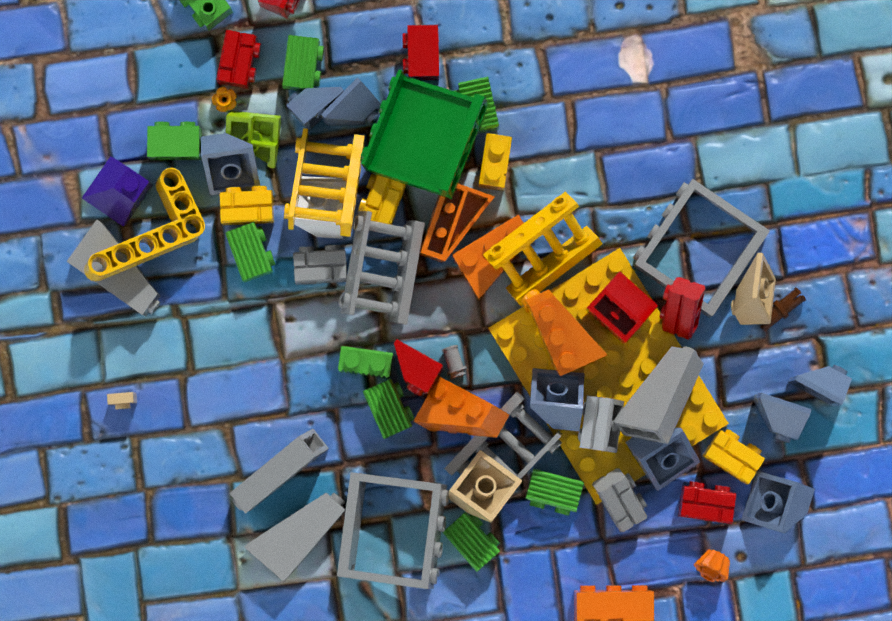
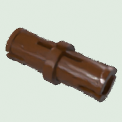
M795 287L783 299L773 302L771 323L763 324L760 328L766 332L782 318L786 319L789 317L788 313L806 301L804 295H799L801 291Z

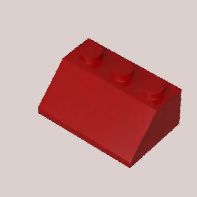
M396 339L394 346L404 381L408 384L407 390L420 397L423 393L428 395L441 374L443 365Z

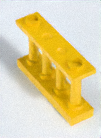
M303 128L302 137L296 139L295 153H299L291 202L290 204L286 203L284 209V219H288L289 230H294L296 218L336 222V225H340V236L351 237L362 166L360 157L364 148V135L354 134L353 144L341 146L308 142V129ZM313 152L346 156V159L350 160V165L340 168L305 163L306 153ZM303 173L343 178V181H347L346 188L341 187V190L301 185ZM299 195L339 200V203H343V209L333 212L298 207Z
M566 192L556 197L550 204L483 254L495 270L502 266L512 281L506 287V290L520 306L523 305L521 303L522 298L529 291L537 289L541 292L602 245L599 237L588 226H585L583 229L572 214L579 205ZM564 219L574 236L561 244L551 228ZM543 235L553 252L541 260L531 246V243ZM523 251L533 267L520 276L510 259Z

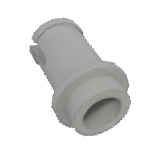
M458 345L442 349L449 370L447 375H450L451 379L466 375L465 370L467 367L463 366Z

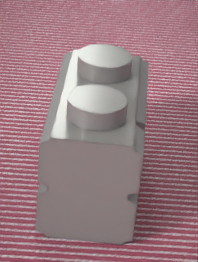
M340 245L325 246L324 251H314V247H300L299 252H293L296 285L346 282V250L340 249Z
M587 396L582 411L584 416L583 426L578 433L579 448L617 453L620 430L613 422L623 409L624 401Z
M616 468L606 476L593 482L592 485L620 532H625L632 528L634 524L647 519L644 511L647 504L640 493L635 495L633 488L636 487V484L629 473L624 475L619 468Z

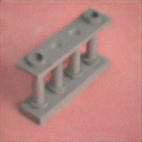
M358 211V215L355 216L353 221L355 234L345 291L341 294L339 301L341 313L354 315L355 308L387 313L389 322L407 325L425 222L406 221V225L401 227L371 221L372 212ZM373 231L401 237L403 240L401 250L394 252L366 246L368 232ZM364 256L396 262L398 265L397 276L392 278L362 272ZM359 283L392 288L394 291L392 301L385 303L358 298Z
M517 391L501 410L513 418L516 416L545 446L534 456L505 428L506 425L504 424L498 436L528 463L518 474L487 447L488 443L485 440L488 437L474 436L444 469L451 476L456 471L459 474L463 473L470 464L467 459L474 452L477 454L481 450L521 479L547 451L552 454L562 444L559 440L562 433L558 431L552 437L523 410L524 406L521 402L525 398Z

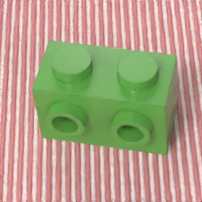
M179 0L185 8L189 5L195 12L191 16L201 28L205 25L209 31L233 13L226 0Z
M154 122V126H147V157L150 160H202V129L200 126H195V122H180V126H170L169 122Z

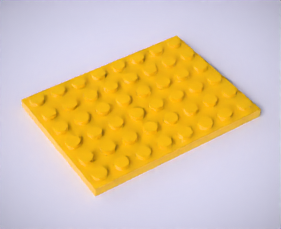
M621 248L550 290L607 353V356L571 371L584 373L583 404L586 402L587 396L621 400L624 401L625 406L672 346L682 348L673 334L663 331V319L659 318L660 311L658 308L654 310L625 344H622L585 310L619 271L651 298ZM523 306L488 329L531 397L532 369H555L531 313H527ZM698 376L675 427L681 428L684 431L691 446L729 424L700 376ZM582 414V418H581L580 429H581L582 426H583V419H584L583 414ZM547 424L553 435L558 431L562 433V436L559 438L562 442L560 447L580 480L584 482L585 488L596 505L602 502L592 485L597 479L606 476L616 468H619L624 475L629 473L634 482L646 475L626 444V441L632 437L623 435L621 431L617 453L579 448V431L553 429Z

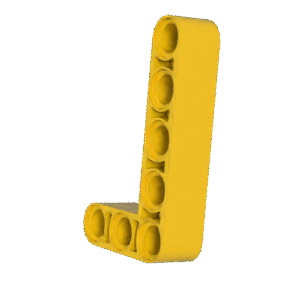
M175 168L165 169L155 185L171 222L93 254L84 266V273L91 281H101L193 243L201 236L205 230V223L179 170ZM164 178L172 179L175 187L167 186L164 183ZM175 201L183 202L186 209L179 210L175 206ZM186 224H192L197 232L194 234L188 232ZM162 234H170L174 242L167 243L164 241ZM139 243H146L150 247V252L145 253L141 251ZM118 252L125 254L127 262L118 261L115 254ZM99 262L102 264L104 271L96 272L92 268V263Z

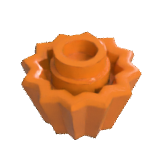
M708 549L694 563V567H696V570L701 573V577L710 582H725L728 580L730 560L725 554Z

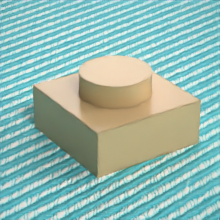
M135 392L107 394L108 405H115V410L130 409V404L137 403V394Z

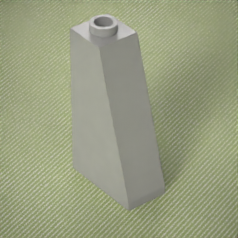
M96 220L67 262L85 274L84 266L93 254L117 245L119 242L103 223ZM121 252L115 254L118 261L127 262L125 254ZM99 262L92 263V268L96 272L104 271L102 264ZM138 266L101 281H95L145 317L148 313L152 315L160 305L158 301L160 294Z
M672 346L616 416L613 423L623 435L664 444L669 443L704 364L697 355V352L687 346L683 348Z
M314 429L298 436L230 492L234 505L246 514L329 448Z
M334 492L332 495L325 493L249 542L244 548L282 581H286L346 511V508L343 507L345 501Z

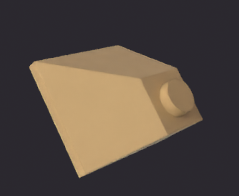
M757 253L736 289L735 300L731 302L732 314L736 316L740 325L771 323L776 278L763 253Z
M480 450L451 487L448 498L467 513L492 523L522 483V480Z

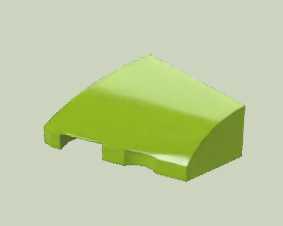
M230 111L226 115V133L252 144L254 155L266 162L269 168H275L279 148L281 116Z

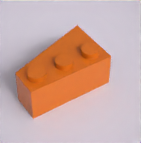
M461 184L457 185L452 199L438 195L419 255L441 263L445 262L495 196Z
M519 214L452 254L454 262L478 301L504 272L502 266L495 270L483 254L524 223ZM518 254L515 255L512 259H510L511 263L518 256Z
M549 289L525 300L554 369L559 376L607 356V353Z
M438 376L413 422L433 432L446 431L453 434L466 433L473 436L497 438L509 414Z
M580 585V590H574V621H654V591L648 590V585H632V590H622L621 585H606V590H595V585Z

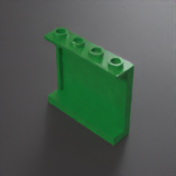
M398 69L396 77L393 76L390 80L388 97L380 105L378 122L374 123L371 128L368 147L365 146L362 150L361 164L367 172L452 199L488 108V102L485 96L475 93L474 97H470L407 77L402 70Z

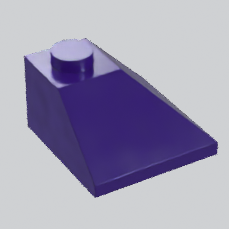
M110 156L82 196V199L125 227L153 187V184Z

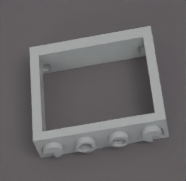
M692 179L689 184L685 182L676 193L679 199L675 205L669 203L661 215L665 218L661 226L654 225L647 236L651 240L646 248L643 246L639 247L633 256V259L636 260L633 267L664 288L668 284L672 285L674 282L672 279L652 267L646 261L693 191L755 232L708 303L703 301L701 313L711 318L770 230Z
M351 472L337 576L434 589V584H437V577L440 575V571L437 569V560L441 558L443 552V543L440 542L441 532H444L446 527V516H443L444 506H447L449 503L447 485ZM366 482L433 491L421 579L355 570Z

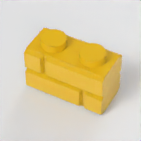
M486 134L479 188L504 191L512 137Z
M371 174L366 187L370 189L368 198H362L358 211L372 212L371 221L392 225L407 184Z
M267 186L251 187L252 191H241V187L226 188V192H220L221 224L224 226L246 225L255 222V224L274 223L272 190H267Z
M726 429L725 432L719 430L702 457L745 485H748L765 460L760 455L762 450L751 443H748L747 446L738 441L740 436L729 429Z

